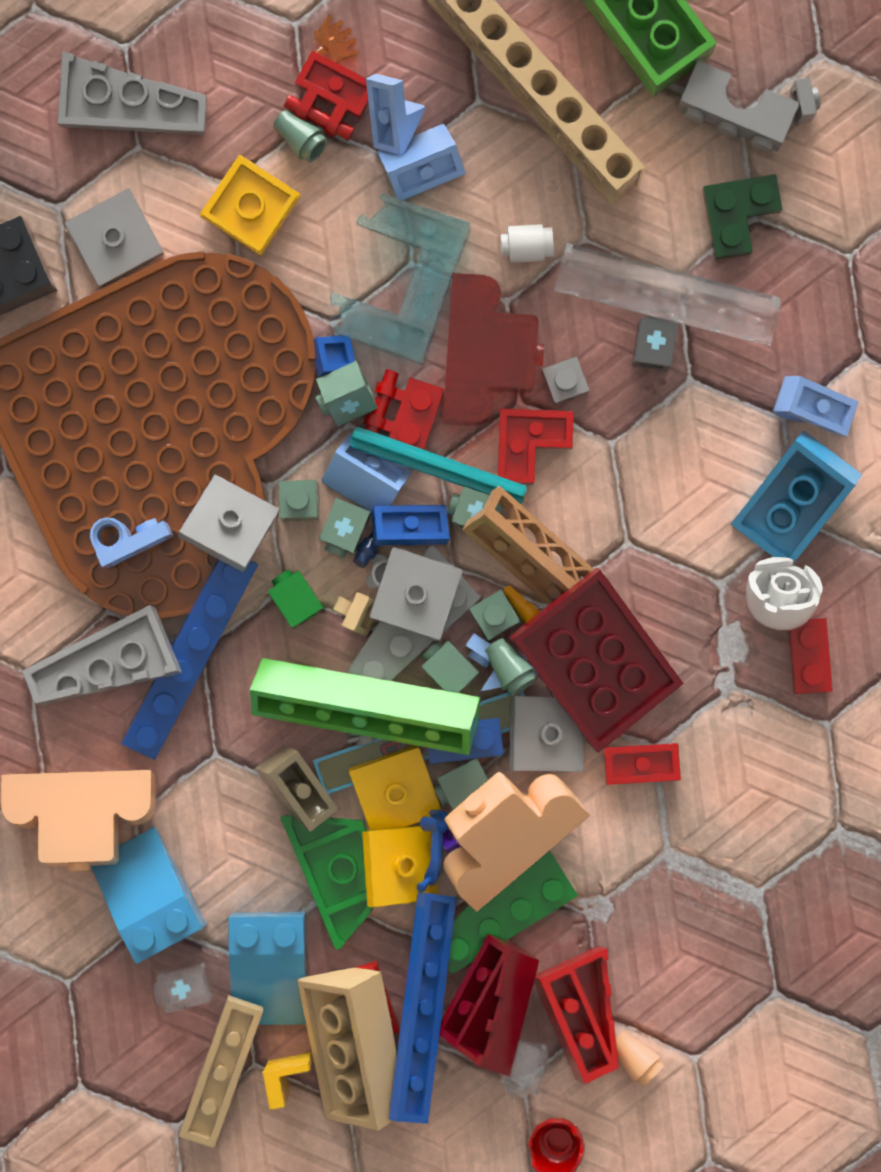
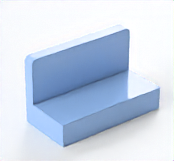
M444 124L413 136L406 152L402 155L383 150L377 152L398 202L466 174L457 146Z
M350 433L335 452L322 478V483L367 511L371 512L373 506H391L413 471L405 466L351 448L350 439L352 433Z

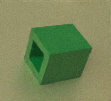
M288 569L271 581L274 587L268 590V593L293 629L325 609L299 570L292 574L290 569Z

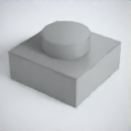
M810 77L796 79L790 88L792 100L799 102L795 113L797 124L811 122L821 106L819 91L817 87L812 88Z
M577 356L542 369V374L554 405L589 392Z

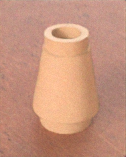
M625 1031L616 1039L618 1060L634 1083L638 1081L644 1087L664 1067L658 1060L660 1056L631 1035L629 1036Z

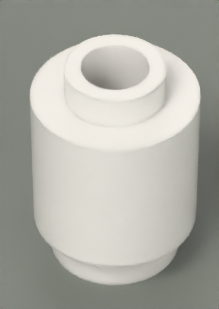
M542 224L507 226V234H500L501 255L508 256L509 263L545 261V257L554 256L552 227L543 228Z

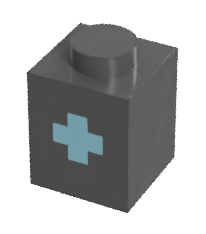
M649 313L647 318L641 317L637 327L632 366L668 372L672 365L678 323L669 322V316L657 313Z

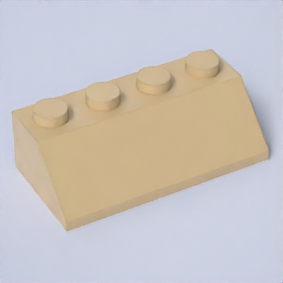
M350 968L300 978L297 982L325 1118L377 1131L393 1122V1120H389L397 1058L381 972Z

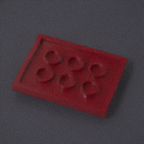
M598 568L592 570L509 636L597 753L684 684L609 580Z

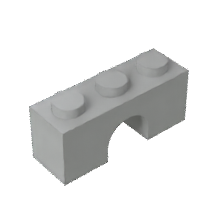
M697 60L677 110L682 111L683 116L692 122L702 124L703 121L717 126L716 130L725 136L736 138L739 135L751 140L750 144L756 149L764 152H770L772 149L778 152L797 111L799 102L765 89L759 103L755 107L747 110L738 109L731 105L726 96V87L732 74Z

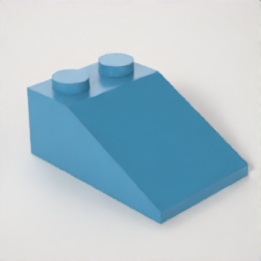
M803 430L730 525L771 556L789 558L795 562L856 486L863 474Z
M156 827L119 846V861L117 864L91 866L117 929L136 964L203 929L207 925Z
M306 912L232 913L228 917L231 996L264 1007L258 1025L306 1024L297 982L300 978L307 977Z

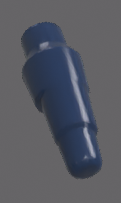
M373 531L357 547V554L353 562L358 567L365 568L368 562L376 557L380 546H375Z

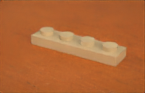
M228 995L181 1126L179 1137L211 1148L215 1147L264 1007Z

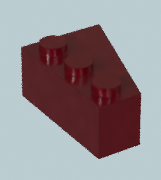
M488 933L441 1020L439 1036L480 1068L510 1077L540 960L517 944Z

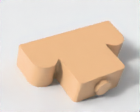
M151 770L1 775V808L5 818L23 829L33 828L38 825L39 861L48 867H67V872L71 873L90 872V866L117 864L119 861V819L122 818L132 825H141L149 821L155 812L156 778Z
M497 773L445 817L447 826L462 847L456 848L446 856L443 869L459 896L477 912L585 821L590 814L578 797L555 775L547 774L537 778L530 785L528 795L525 796L502 773Z

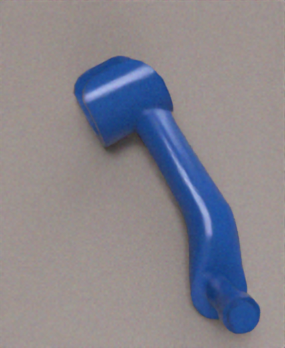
M430 810L429 814L431 817H423L420 820L422 830L431 832V857L429 866L424 874V880L417 885L419 892H424L429 885H435L442 866V835L448 829L445 822V817L448 814L442 810Z

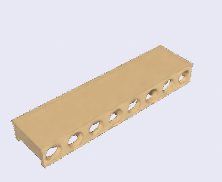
M426 0L611 206L631 188L640 184L646 168L644 164L495 0Z

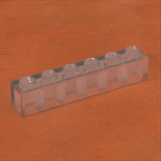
M566 243L554 288L556 292L766 346L771 344L780 315V297Z

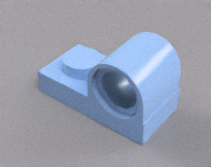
M785 376L773 413L792 421L813 424L838 436H848L859 402L804 377Z
M106 517L94 523L90 531V539L101 566L108 569L174 537L168 523L165 521L158 523L156 519H151L137 526V534L131 535L125 524L114 518ZM114 526L119 531V539L113 546H105L101 538L102 533L106 528Z

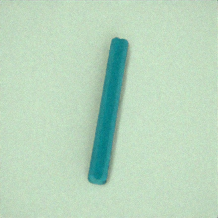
M360 427L354 429L350 439L351 448L488 495L491 494L493 489L500 486L517 502L522 504L527 491V487L520 483Z

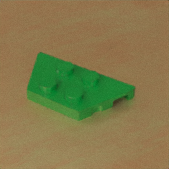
M284 815L280 817L324 924L335 950L340 949L375 908L367 907L362 832L367 831L366 826L361 819L328 817L314 830L308 832L293 815Z

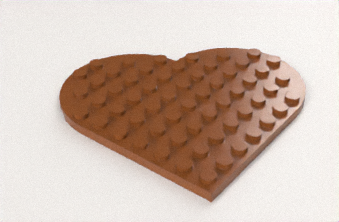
M198 251L172 256L159 261L0 338V446L53 557L68 580L81 593L104 608L126 616L149 605L156 608L160 619L175 618L189 614L217 558L178 538L179 531L214 475L265 501L264 489L255 461L276 448L293 431L307 408L315 383L314 338L307 317L292 292L276 276L256 265V263L228 253L219 254ZM108 517L125 524L131 535L137 534V526L151 519H156L158 523L161 521L168 523L174 537L107 569L102 567L98 560L96 551L91 543L90 531L95 522ZM111 526L103 531L101 537L103 544L109 547L117 543L119 531L116 527Z

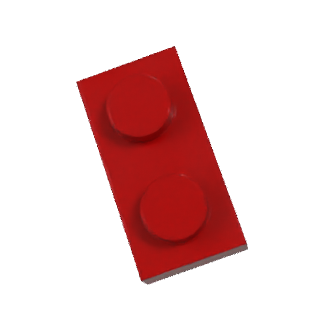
M827 618L809 619L802 626L788 630L794 694L833 692Z
M678 743L603 748L606 785L681 780Z

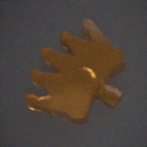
M328 15L320 28L314 32V39L322 45L316 52L320 55L328 52L331 60L336 63L357 56V49L349 50L352 45L356 44V39L345 40L348 35H351V28L349 27L338 32L343 26V21L339 20L338 23L329 26V22H332V15Z

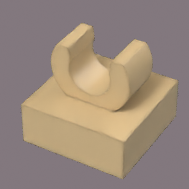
M359 592L356 593L353 602L339 596L333 610L346 616L341 626L362 636H368L375 619L369 617L375 600Z

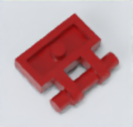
M312 50L295 81V85L306 91L302 100L289 95L285 101L284 108L295 113V116L307 122L309 120L324 128V133L332 137L338 135L349 141L355 128L344 123L343 120L347 113L361 119L369 104L366 78ZM318 98L335 106L331 115L314 107Z
M385 369L382 381L377 382L374 393L377 394L375 401L378 409L366 414L363 424L366 425L365 429L379 434L380 430L390 433L389 438L424 450L445 390L444 388L411 377L405 391L398 389L395 385L399 373ZM391 399L401 403L394 422L384 418Z

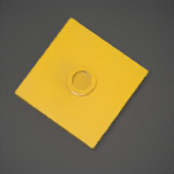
M239 154L199 216L262 257L300 200L301 194Z
M412 745L348 768L370 831L408 827L419 823L423 817H431L429 814L430 810H442L419 746Z
M421 826L362 832L367 907L417 902L419 892L417 885L424 880V874L430 863L431 832L423 831ZM437 882L433 886L429 885L422 893L438 895Z

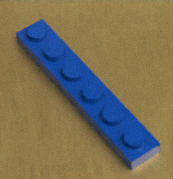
M217 559L172 644V649L182 673L153 680L121 740L122 745L153 760L156 759L258 567L256 562L251 560L243 573Z
M418 892L389 1120L428 1124L457 897Z

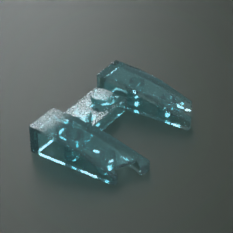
M382 194L380 199L384 202L385 206L370 220L362 214L358 217L356 224L393 240L421 249L399 315L332 292L330 296L331 305H340L342 327H334V332L369 347L423 365L457 262L459 263L471 230L470 222Z

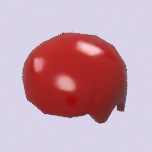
M548 1118L538 1124L528 1143L532 1167L536 1172H575L582 1163L585 1154V1143L582 1133L572 1121L565 1118Z

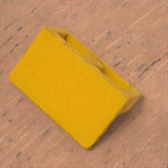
M312 1052L268 1060L263 1070V1077L270 1110L285 1107L290 1095L287 1075L309 1071L313 1062Z

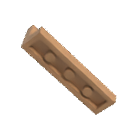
M500 486L492 490L484 508L468 519L462 529L547 605H550L579 582L578 575L585 577L594 570ZM498 502L507 509L510 520H506L495 510ZM524 528H528L534 533L537 544H533L526 537ZM551 551H554L561 557L564 567H560L554 562Z

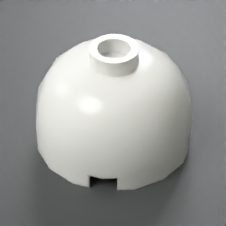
M772 557L758 562L755 565L754 571L750 572L745 595L748 608L754 618L766 627L776 630H792L805 624L817 610L823 590L820 578L810 567L805 565L803 570L793 565V559Z

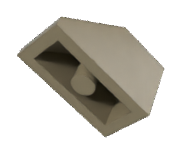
M283 746L255 768L275 798L308 832L314 830L339 809L300 753L295 749Z

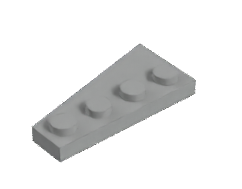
M62 51L58 125L60 127L206 135L208 103L206 95L164 82L152 81L143 78L141 75L132 72L126 73L110 68L106 64L93 60L92 62Z
M430 545L423 557L452 566L433 545ZM462 576L443 633L481 599ZM380 621L348 671L350 674L391 681L436 639Z
M151 605L22 671L34 703L40 706L182 673L157 610Z

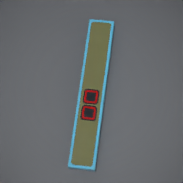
M524 691L515 696H525ZM507 692L480 702L479 720L499 718L501 734L510 731V693ZM377 739L365 745H355L314 759L313 763L320 783L327 793L330 794L353 786L348 768L412 745ZM419 746L424 761L429 759L428 748Z

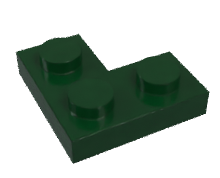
M776 174L703 187L715 260L749 255L753 252L747 218L775 214L782 211Z

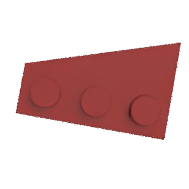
M600 946L536 974L534 980L536 989L575 1080L583 1084L619 1068L615 1024L612 1019L610 999L612 992L608 978V950Z

